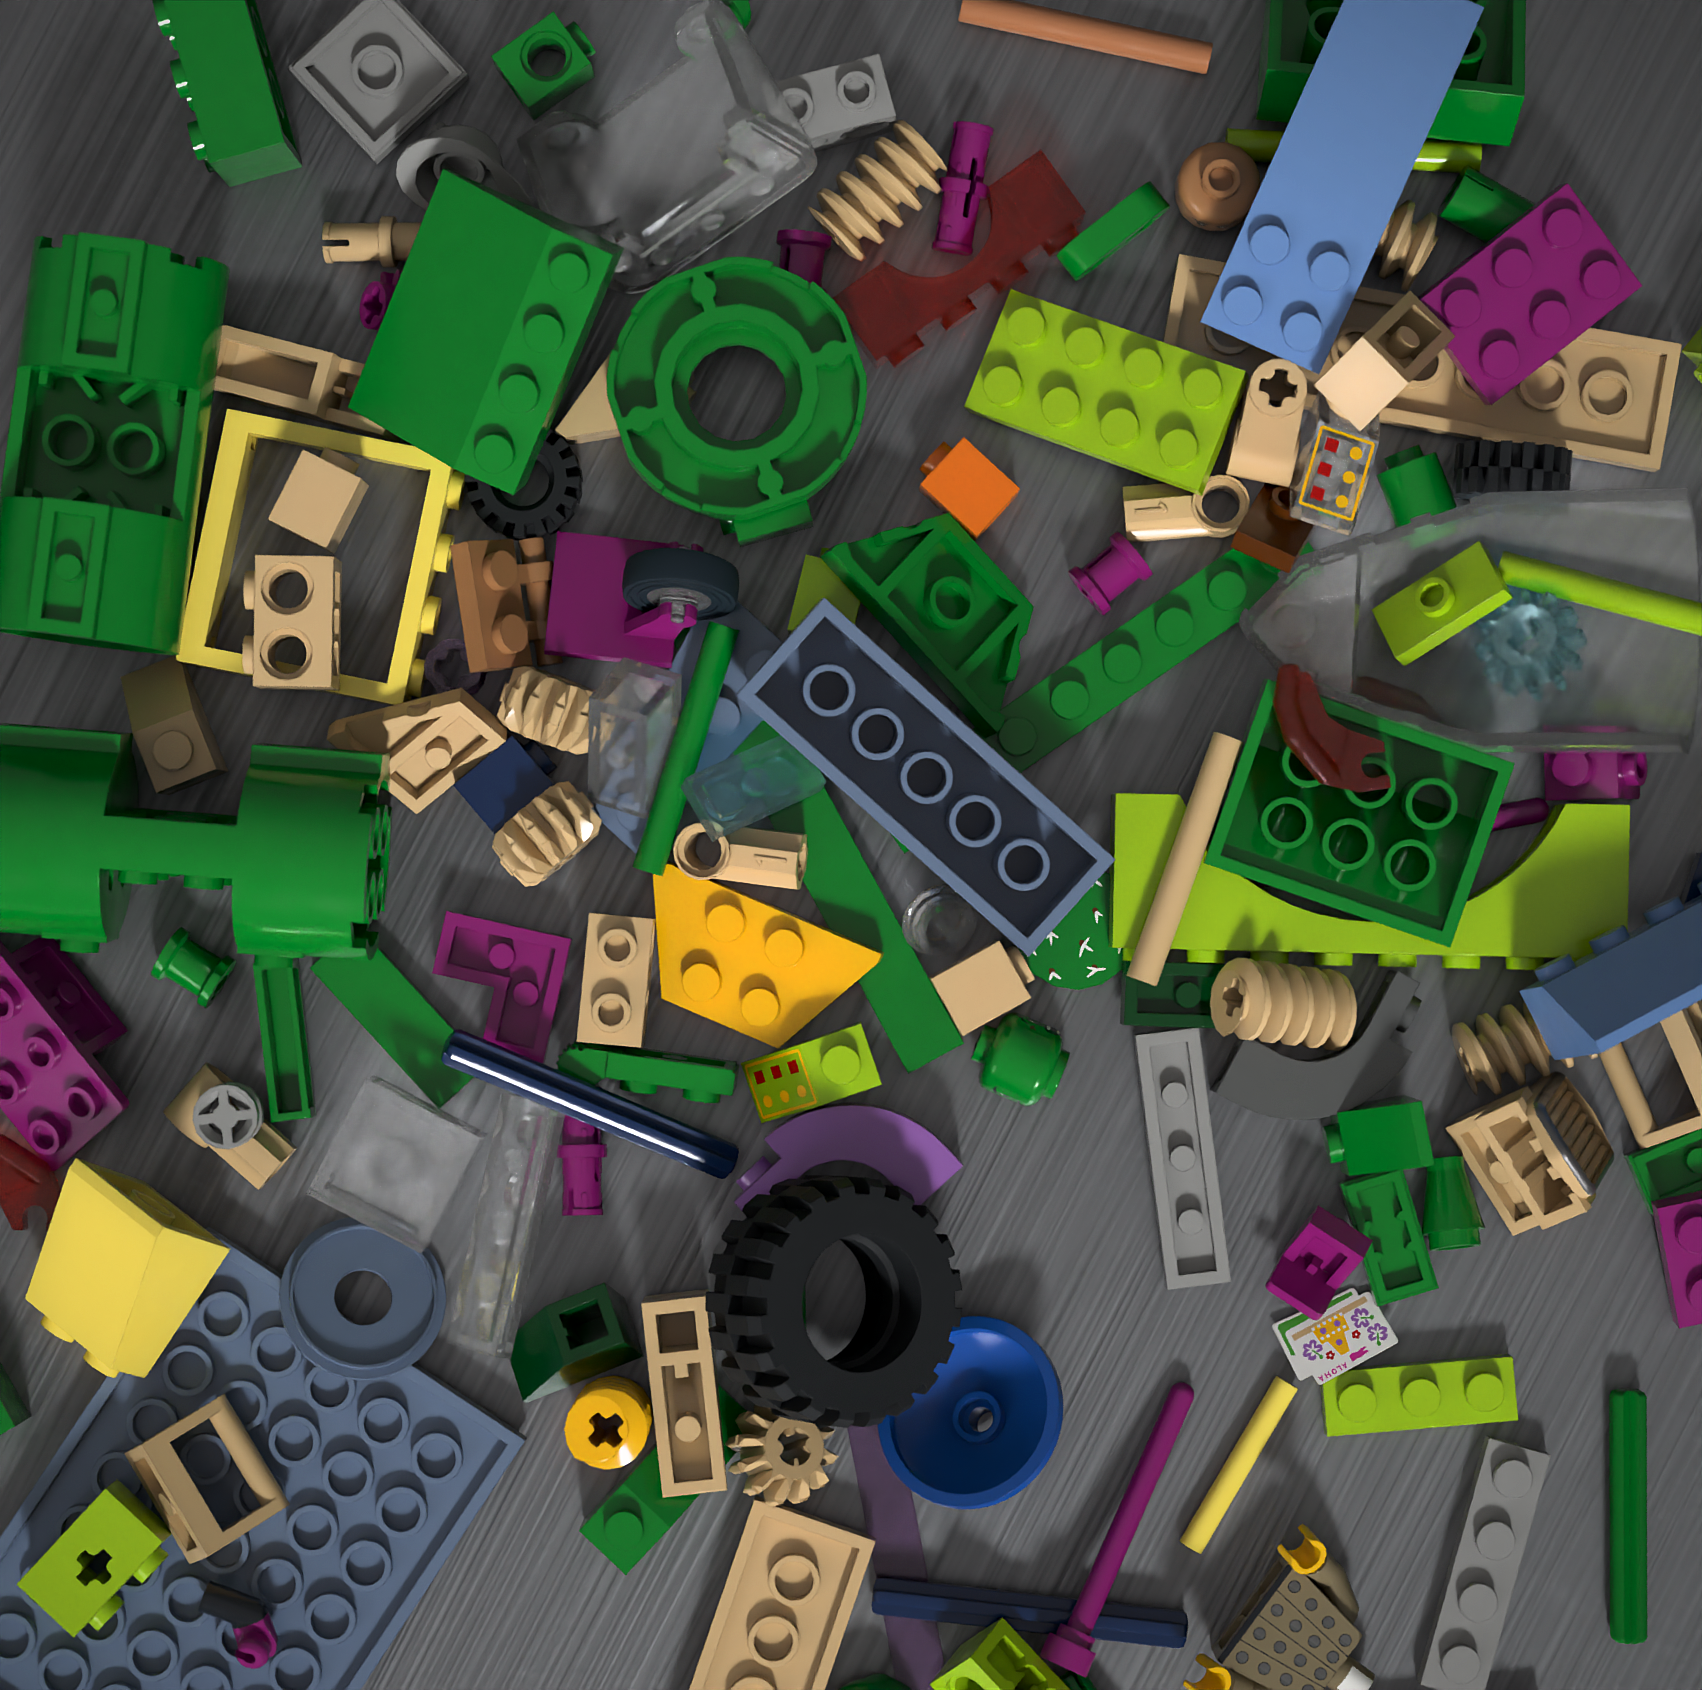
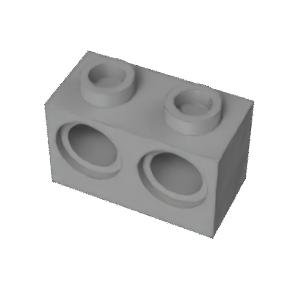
M880 54L755 87L757 106L773 163L893 132L892 128L896 122V114Z

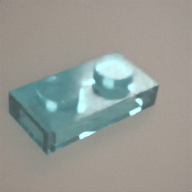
M778 735L686 777L681 789L710 840L713 842L820 792L826 784V780L814 764L786 739Z

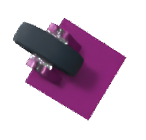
M557 531L544 655L672 668L674 640L683 628L696 625L697 620H708L725 616L735 609L739 593L738 570L727 560L704 552V549L698 544H691V548L675 541L662 543Z

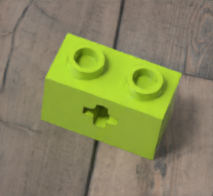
M117 1479L102 1491L23 1576L17 1585L73 1638L88 1623L99 1631L125 1603L116 1594L132 1576L140 1583H143L169 1556L161 1545L172 1533L156 1514ZM104 1549L112 1558L107 1563L106 1569L97 1575L89 1566L94 1561L95 1555Z

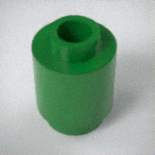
M1416 445L1384 458L1388 470L1376 475L1397 531H1405L1409 544L1458 526L1452 512L1458 509L1436 452L1424 456L1420 445Z

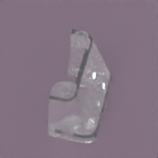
M702 0L688 8L676 22L673 29L676 45L685 55L597 121H593L575 112L565 110L554 111L545 115L538 124L516 139L539 209L624 247L608 286L617 292L634 294L650 290L662 279L678 272L800 185L814 173L818 165L817 156L810 137L734 12L718 0Z

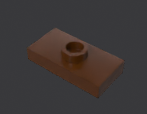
M1294 468L1289 487L1265 483L1236 530L1230 547L1279 570L1290 573L1325 513L1299 503L1307 473ZM1310 474L1302 502L1327 509L1337 486ZM1313 485L1325 489L1322 501L1310 498Z

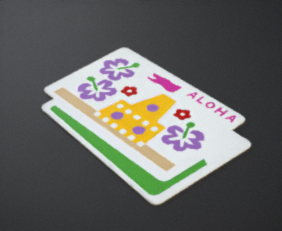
M1354 1288L1333 1296L1326 1312L1317 1321L1312 1320L1302 1312H1298L1272 1325L1297 1378L1302 1381L1313 1375L1319 1385L1326 1383L1398 1343L1395 1333L1380 1308L1374 1304L1371 1293L1367 1291L1358 1295Z

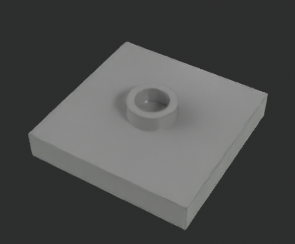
M359 0L288 67L291 74L376 164L384 159L469 79L466 71L399 0Z

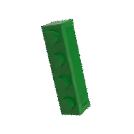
M294 958L293 968L255 966L253 963L271 1123L312 1118L316 1116L298 958Z

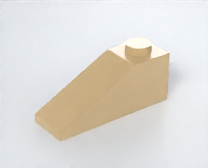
M708 1289L645 1296L641 1303L663 1498L726 1491L728 1489L716 1353L708 1332L709 1328L713 1327L711 1312H706V1292H709Z

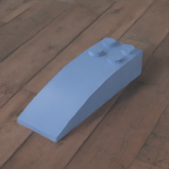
M1469 0L1343 1L1200 322L1320 374L1483 12V6Z

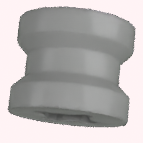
M226 1082L209 1088L199 1097L193 1111V1123L196 1133L205 1143L218 1149H232L248 1142L259 1132L264 1119V1107L261 1098L253 1088L240 1082ZM229 1097H231V1103H232V1104L236 1105V1106L238 1107V1109H244V1110H237V1108H236L235 1106L231 1105V1104H230V1098H229Z

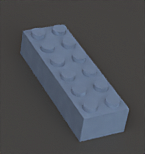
M821 598L735 694L1028 957L1116 860L825 598Z

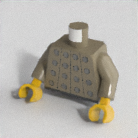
M1301 1524L1297 1527L1304 1535V1541L1297 1549L1286 1550L1281 1543L1278 1545L1277 1550L1280 1556L1211 1649L1216 1660L1225 1667L1219 1665L1206 1654L1199 1653L1195 1661L1207 1669L1206 1673L1196 1683L1184 1680V1687L1188 1690H1324L1327 1686L1331 1690H1369L1374 1681L1375 1674L1350 1656L1362 1637L1361 1632L1354 1624L1359 1612L1358 1602L1344 1567L1326 1551L1323 1543L1308 1526Z

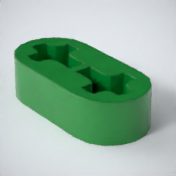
M1149 181L1076 236L1056 257L1074 280L1078 281L1151 226L1171 206L1152 182Z

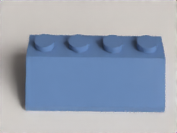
M1702 882L1697 884V887L1702 894ZM1702 895L1685 904H1682L1678 896L1666 900L1645 911L1643 915L1647 924L1628 933L1624 925L1618 926L1590 940L1589 944L1593 952L1573 962L1570 954H1566L1534 970L1539 981L1519 992L1554 1060L1602 1053L1702 999Z

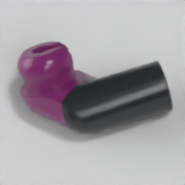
M210 1581L200 1602L199 1611L231 1623L238 1645L235 1656L241 1665L251 1669L264 1666L268 1659L275 1654L278 1635L267 1606L257 1597Z

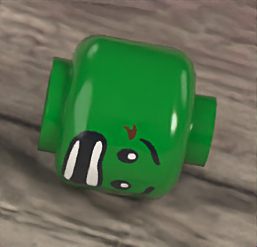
M1011 1012L1002 1017L997 1028L984 1024L970 1059L981 1064L978 1078L982 1088L1021 1105L1032 1106L1042 1096L1049 1099L1053 1097L1065 1070L1070 1052L1062 1049V1036L1058 1030L1021 1014Z

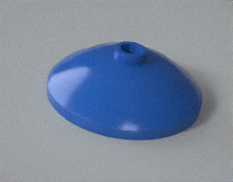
M967 1316L961 1317L960 1328L952 1327L949 1342L955 1344L948 1363H938L935 1367L934 1372L939 1377L926 1395L912 1393L915 1402L911 1408L899 1416L886 1415L882 1423L878 1424V1433L883 1453L896 1476L910 1490L924 1499L937 1505L954 1509H978L992 1506L1011 1498L1027 1487L1045 1467L1056 1447L1061 1432L1064 1408L1063 1393L1057 1371L1045 1350L1032 1337L1016 1326L999 1319ZM991 1412L993 1415L991 1426L987 1430L979 1432L978 1421L980 1417L985 1413Z

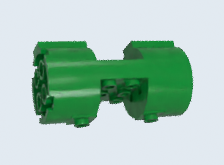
M78 232V235L63 234L62 246L52 247V238L37 236L33 241L0 489V633L121 651L179 655L230 268L221 262L207 257H196L195 267L184 264L185 257L172 253L171 248L148 244L145 240Z
M0 723V932L42 935L41 938L61 939V951L99 953L100 943H108L119 938V932L129 904L132 884H158V880H169V877L184 875L183 887L221 890L224 885H232V921L237 953L255 955V966L293 968L294 958H303L305 956L372 961L379 943V932L368 930L372 919L378 920L381 911H385L390 867L392 807H388L387 804H379V790L389 791L390 753L269 743L252 744L250 765L244 780L238 815L139 808L137 770L132 753L133 733Z

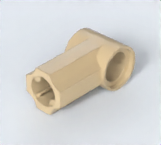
M1228 475L1209 477L1202 496L1167 483L1122 487L1126 539L1130 543L1203 536L1222 539L1233 536L1247 514L1250 505L1247 489L1239 480ZM1215 491H1226L1236 499L1239 507L1238 513L1228 522H1214L1208 519L1203 512L1202 502L1204 498Z
M719 819L694 823L684 828L677 836L673 847L674 860L678 868L690 878L696 880H709L713 878L796 890L801 888L808 857L807 834L734 825ZM703 832L712 834L721 845L722 854L719 862L714 867L705 865L696 854V842Z
M206 1062L163 1112L172 1124L189 1139L203 1148L209 1146L259 1190L287 1162L297 1147L266 1119H263L259 1132L241 1146L232 1149H218L205 1143L195 1130L193 1123L194 1107L199 1097L209 1088L226 1082H234L218 1068ZM229 1097V1098H230V1104H231V1105L235 1106V1107L237 1108V1110H244V1109H238V1107H237L236 1105L232 1104V1103H231V1097Z

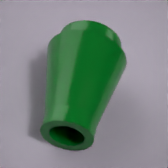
M1464 1157L1433 1158L1435 1165L1426 1167L1427 1175L1422 1221L1423 1236H1428L1430 1251L1480 1246L1479 1230L1485 1229V1225L1465 1171Z

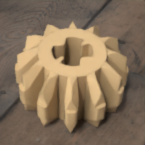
M522 666L514 668L509 682H505L499 698L501 704L496 717L503 726L524 735L526 738L579 755L592 752L598 737H602L608 721L605 718L610 703L604 694L581 683L532 666Z
M569 781L558 782L554 786H550L538 797H535L529 804L519 810L513 818L507 821L504 827L495 833L492 848L499 856L502 866L512 877L515 876L525 887L536 886L541 881H545L555 871H558L570 859L574 858L579 851L598 835L602 819L593 809L594 805L582 791L579 792Z
M754 1405V1412L746 1411L740 1413L735 1419L742 1434L729 1437L725 1445L733 1451L740 1453V1460L733 1462L728 1471L733 1474L747 1473L748 1478L743 1493L752 1496L763 1491L765 1504L771 1506L783 1504L786 1498L789 1502L797 1504L808 1500L810 1488L813 1490L822 1488L829 1481L821 1466L833 1464L839 1456L831 1450L825 1449L823 1441L830 1439L835 1429L830 1427L818 1429L815 1423L786 1419L772 1414L770 1408Z

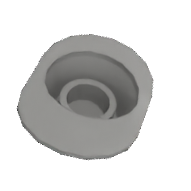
M438 122L430 128L427 137L408 145L398 158L396 177L401 190L425 211L428 208L444 168L533 207L530 196L520 183L503 168L502 157L496 143L486 133L474 127L459 124L447 126L445 123Z

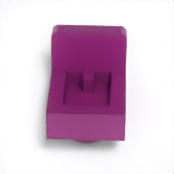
M1603 734L1544 737L1545 801L1639 799L1640 786L1645 783L1647 778V758L1643 748L1639 747L1638 736Z
M1318 1205L1286 1244L1265 1287L1275 1296L1312 1320L1317 1321L1326 1312L1336 1290L1364 1259L1373 1240Z

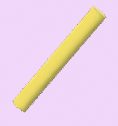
M1275 1376L1179 1540L1182 1544L1202 1554L1297 1392V1387Z

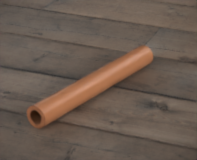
M962 0L958 20L963 23L1205 75L1213 48V43L1015 0Z

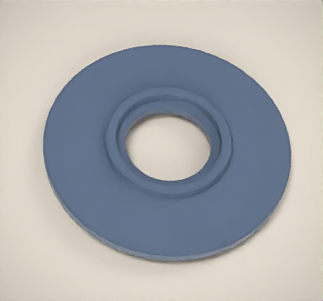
M348 1217L330 1222L318 1228L297 1246L290 1256L281 1278L279 1307L282 1322L288 1336L298 1351L311 1363L330 1374L342 1378L374 1380L403 1371L419 1360L431 1347L439 1333L445 1316L446 1288L443 1274L434 1255L411 1231L381 1218ZM355 1271H369L379 1275L387 1283L391 1292V1306L388 1313L381 1320L370 1325H358L349 1322L339 1313L334 1299L335 1289L339 1281L347 1274Z

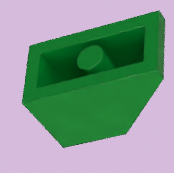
M1399 1095L1364 1102L1353 1109L1330 1116L1332 1124L1322 1126L1324 1146L1329 1163L1339 1162L1341 1172L1348 1176L1435 1165L1421 1100L1406 1095Z

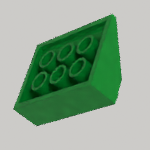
M1266 0L1258 72L1256 120L1289 123L1344 0ZM1469 0L1483 6L1484 9L1426 138L1510 146L1525 98L1526 0Z
M444 168L348 408L451 468L515 495L528 482L624 247Z
M1263 679L1242 738L1244 745L1223 800L1203 863L1451 947L1515 763L1276 681Z

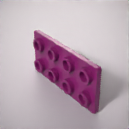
M42 936L12 953L0 941V1108L51 1171H56L64 1166L129 1107L130 1103L127 1097L94 1058L95 1055L113 1045L128 1030L68 955L60 950V945L55 939L41 938Z

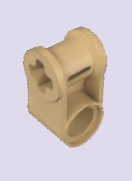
M1271 359L1262 363L1250 374L1245 387L1240 416L1236 420L1231 439L1225 475L1284 487L1290 486L1301 436V430L1299 429L1307 395V380L1303 371L1295 363L1286 359ZM1275 372H1280L1284 374L1283 384L1293 388L1292 397H1284L1279 401L1277 407H1273L1268 404L1269 394L1259 391L1260 381H1269Z

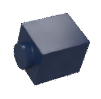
M511 736L453 786L495 834L519 810L550 786L556 784L549 774L557 766L535 740L531 739L523 745L518 738Z

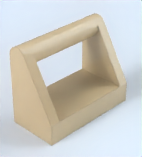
M1701 1000L1660 1021L1698 1109L1658 1126L1622 1042L1599 1053L1639 1149L1648 1148L1702 1129Z
M225 1393L124 1453L189 1564L209 1557L290 1505ZM207 1419L211 1421L260 1504V1507L223 1529L218 1525L170 1444L171 1441Z

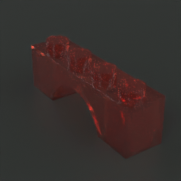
M1042 150L1033 154L988 187L987 203L991 218V230L984 247L969 264L960 270L944 276L919 277L902 272L883 261L832 298L845 313L853 338L875 369H878L887 361L894 368L901 366L925 347L920 339L939 324L943 326L946 332L953 329L977 310L972 302L991 287L994 288L998 295L1005 292L1029 273L1024 265L1026 262L1043 250H1045L1050 258L1057 255L1070 241L1080 234L1076 227L1082 223L1085 210Z

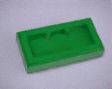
M1397 1170L1364 1174L1338 1182L1351 1227L1373 1240L1362 1260L1374 1304L1378 1307L1438 1289V1283L1404 1171Z

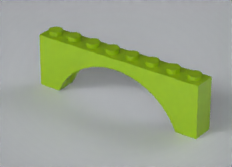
M1115 793L1111 795L1110 855L1116 860L1109 867V947L1123 948L1122 961L1132 960L1183 819L1186 806L1181 795ZM1570 803L1554 805L1542 828L1524 852L1491 882L1468 896L1451 947L1374 921L1339 919L1293 906L1266 893L1243 876L1203 863L1209 846L1208 842L1170 949H1187L1186 962L1225 963V950L1250 951V959L1255 961H1271L1276 964H1289V952H1314V965L1353 966V953L1378 954V966L1417 967V955H1442V968L1480 969L1481 956L1506 957L1505 969L1535 970L1544 965V958H1558L1566 954H1570L1573 962L1593 952L1589 941L1621 925H1624L1628 932L1630 805Z

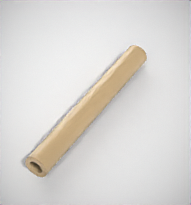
M1213 732L1126 976L1154 986L1158 984L1244 742Z

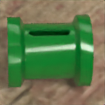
M180 927L160 953L151 971V976L158 980L167 977L198 996L197 1004L206 1009L223 989L233 972L237 960L229 955L221 959L190 940V931Z

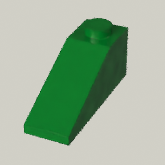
M718 1383L726 1465L736 1454V1451L730 1449L725 1443L729 1437L742 1434L735 1419L740 1413L747 1410ZM655 1443L584 1518L579 1531L626 1575L672 1527L700 1493L662 1497L657 1443Z

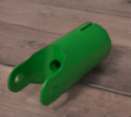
M1467 165L1461 170L1449 188L1439 208L1438 216L1487 243L1535 205V203Z

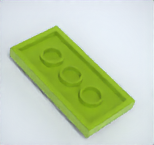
M1011 289L964 408L969 413L1202 496L1248 382L1249 375L1245 370Z

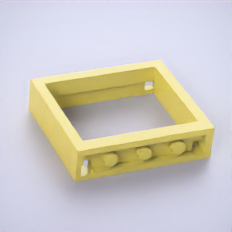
M227 408L184 615L179 655H176L175 660L188 665L253 678V674H244L242 654L215 649L258 438L324 450L327 447L343 455L430 472L387 683L340 674V691H316L390 706L411 701L412 696L421 698L424 680H427L429 661L420 659L424 635H435L440 618L442 598L434 597L433 591L437 572L447 573L452 559L450 545L454 544L455 537L445 533L450 509L460 510L465 496L463 492L465 474L451 468L415 446ZM275 661L279 670L286 674L293 673L302 667Z

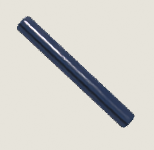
M455 1029L448 1036L444 1044L441 1061L449 1067L709 1175L725 1179L732 1173L737 1163L739 1148L734 1143L464 1030Z
M878 1577L873 1585L871 1606L872 1612L880 1616L988 1627L1003 1617L1015 1631L1049 1634L1051 1632L1056 1634L1060 1623L1067 1625L1078 1599ZM1105 1602L1090 1637L1103 1641L1180 1649L1184 1647L1188 1633L1187 1613L1182 1610Z

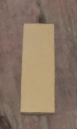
M223 325L214 390L311 420L399 443L400 437L348 408L365 364L341 358L331 352Z

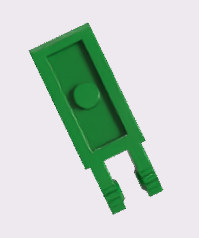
M576 1040L573 1044L569 1043L567 1049H563V1054H559V1061L555 1063L558 1065L557 1070L593 1085L603 1078L620 1080L619 1089L633 1093L656 1094L658 1085L683 1089L682 1097L684 1099L702 1103H720L721 1094L733 1096L737 1087L739 1073L737 1061L639 1047L597 1043L586 1044Z

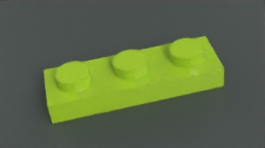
M1510 1354L1353 1367L1320 1385L1324 1434L1327 1437L1518 1421L1513 1356Z

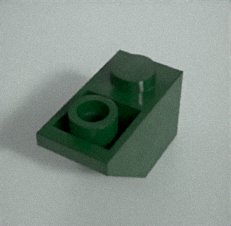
M605 1282L545 1306L504 1342L522 1400L525 1403L644 1357L624 1297Z

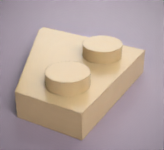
M458 688L335 720L329 725L327 740L337 749L390 753L389 774L391 782L389 792L414 813L418 814L495 749L506 742L507 727L503 726L498 718L463 688Z

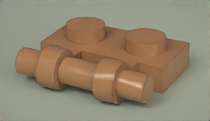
M543 537L518 541L522 564H517L513 539L474 540L450 545L470 673L514 670V668L522 666H532L529 643H534L538 667L563 663L562 656L544 655L554 562L547 561ZM524 586L526 588L531 621H526L521 593V587Z

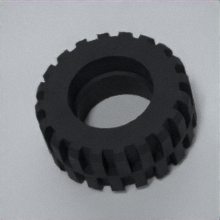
M805 1175L803 1179H786L772 1185L769 1191L770 1195L757 1194L744 1205L742 1212L747 1217L744 1221L731 1220L721 1237L723 1241L728 1243L723 1254H713L708 1273L716 1275L714 1292H706V1312H714L716 1326L710 1327L708 1332L713 1349L723 1350L727 1354V1357L721 1361V1367L731 1382L744 1384L742 1390L746 1398L757 1406L770 1408L772 1414L786 1419L848 1428L850 1425L868 1427L881 1424L886 1415L899 1416L913 1406L915 1400L912 1393L926 1395L937 1381L939 1376L934 1372L935 1367L938 1363H948L955 1344L949 1342L952 1327L960 1328L962 1308H955V1291L962 1290L960 1270L951 1269L949 1258L954 1256L955 1253L947 1234H935L933 1230L938 1226L937 1218L925 1205H913L915 1201L911 1193L898 1186L884 1185L879 1179L852 1176ZM841 1240L852 1251L861 1267L866 1290L865 1309L860 1326L850 1343L836 1356L825 1360L815 1349L807 1334L802 1313V1298L805 1282L814 1262L826 1248L834 1242Z

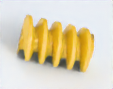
M612 1375L599 1377L593 1382L587 1383L570 1408L564 1427L567 1446L575 1459L584 1461L589 1466L605 1470L620 1468L633 1461L645 1446L654 1417L651 1400L645 1390L630 1378ZM616 1413L621 1417L622 1422L619 1428L612 1425L604 1430L598 1425L601 1416L607 1419Z

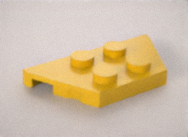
M670 861L667 862L663 876L653 874L661 999L779 1049L848 988L874 968L883 957L884 952L715 880H696L690 878L678 868L677 864Z

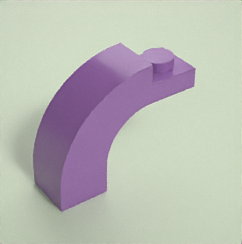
M859 1102L822 1105L792 1116L765 1135V1142L777 1153L779 1158L771 1164L762 1156L736 1180V1183L743 1191L735 1198L734 1203L742 1211L744 1205L757 1194L770 1195L769 1191L772 1185L786 1179H797L803 1173L819 1164L847 1160L874 1168L883 1174L894 1186H898L911 1193L915 1201L913 1205H921L951 1178L963 1164L930 1129L904 1113L875 1104Z

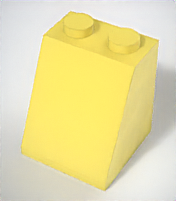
M75 1158L68 1169L25 1299L44 1314L40 1321L44 1328L67 1342L72 1343L76 1340L87 1349L83 1359L99 1372L112 1378H116L119 1372L146 1378L231 1249L145 1181Z

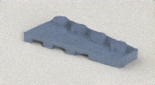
M738 600L735 609L731 613L719 618L697 620L696 625L690 628L672 662V668L668 669L594 808L595 812L602 819V823L635 854L639 847L709 621L740 630L685 807L763 721L758 714L735 694L783 641ZM710 604L702 607L701 610L708 608Z

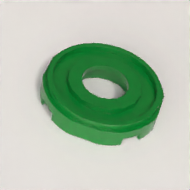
M725 257L665 277L653 286L632 308L631 315L623 326L609 358L607 399L629 463L638 475L662 497L683 509L711 518L749 520L811 498L837 474L847 460L859 435L864 417L867 397V375L845 313L813 281L809 283L794 273L773 266L774 262L750 257ZM741 345L759 350L774 361L784 378L786 399L782 414L769 430L754 439L731 441L714 436L698 423L690 409L688 387L692 372L705 356L722 347Z

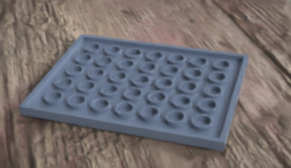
M208 1226L205 1229L231 1250L146 1378L119 1372L116 1378L109 1376L105 1378L0 1536V1690H361L527 1437L416 1363L399 1373L374 1380L342 1378L315 1366L298 1351L288 1336L282 1322L279 1307V1289L282 1274ZM342 1315L346 1320L354 1323L353 1321ZM225 1393L290 1505L214 1554L192 1564H189L171 1534L161 1545L169 1556L143 1583H140L134 1576L125 1583L116 1593L125 1603L105 1625L97 1631L88 1623L73 1638L30 1598L17 1583L102 1491L117 1479L164 1522L124 1453ZM209 1419L170 1442L221 1529L260 1507L255 1495ZM103 1549L95 1555V1559L89 1567L98 1575L106 1569V1565L112 1557ZM210 1581L257 1597L267 1606L278 1635L275 1654L268 1659L264 1666L251 1669L241 1665L235 1656L238 1645L231 1623L199 1611L200 1602Z

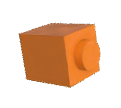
M965 437L954 448L944 441L919 468L926 476L920 484L919 491L944 514L950 513L975 542L1018 496L1020 488Z

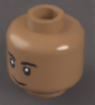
M1227 142L1207 143L1193 150L1182 163L1174 185L1175 201L1182 215L1194 226L1207 231L1228 230L1240 224L1247 217L1260 188V172L1253 158L1241 147Z

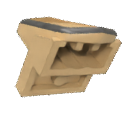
M1557 1071L1550 1073L1549 1076L1541 1077L1530 1087L1525 1086L1458 1117L1445 1128L1513 1236L1539 1225L1544 1230L1587 1212L1592 1208L1591 1204L1596 1197L1595 1191L1614 1161L1613 1149L1595 1112L1563 1073Z

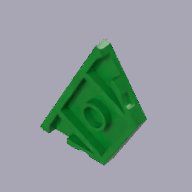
M950 513L928 518L908 527L900 526L882 531L875 536L848 544L847 542L840 543L826 550L820 556L827 566L985 738L996 734L1003 727L1006 715L1001 714L1000 711L1007 684L1015 680L1021 658L1019 644L1022 637L1027 634L1034 606Z

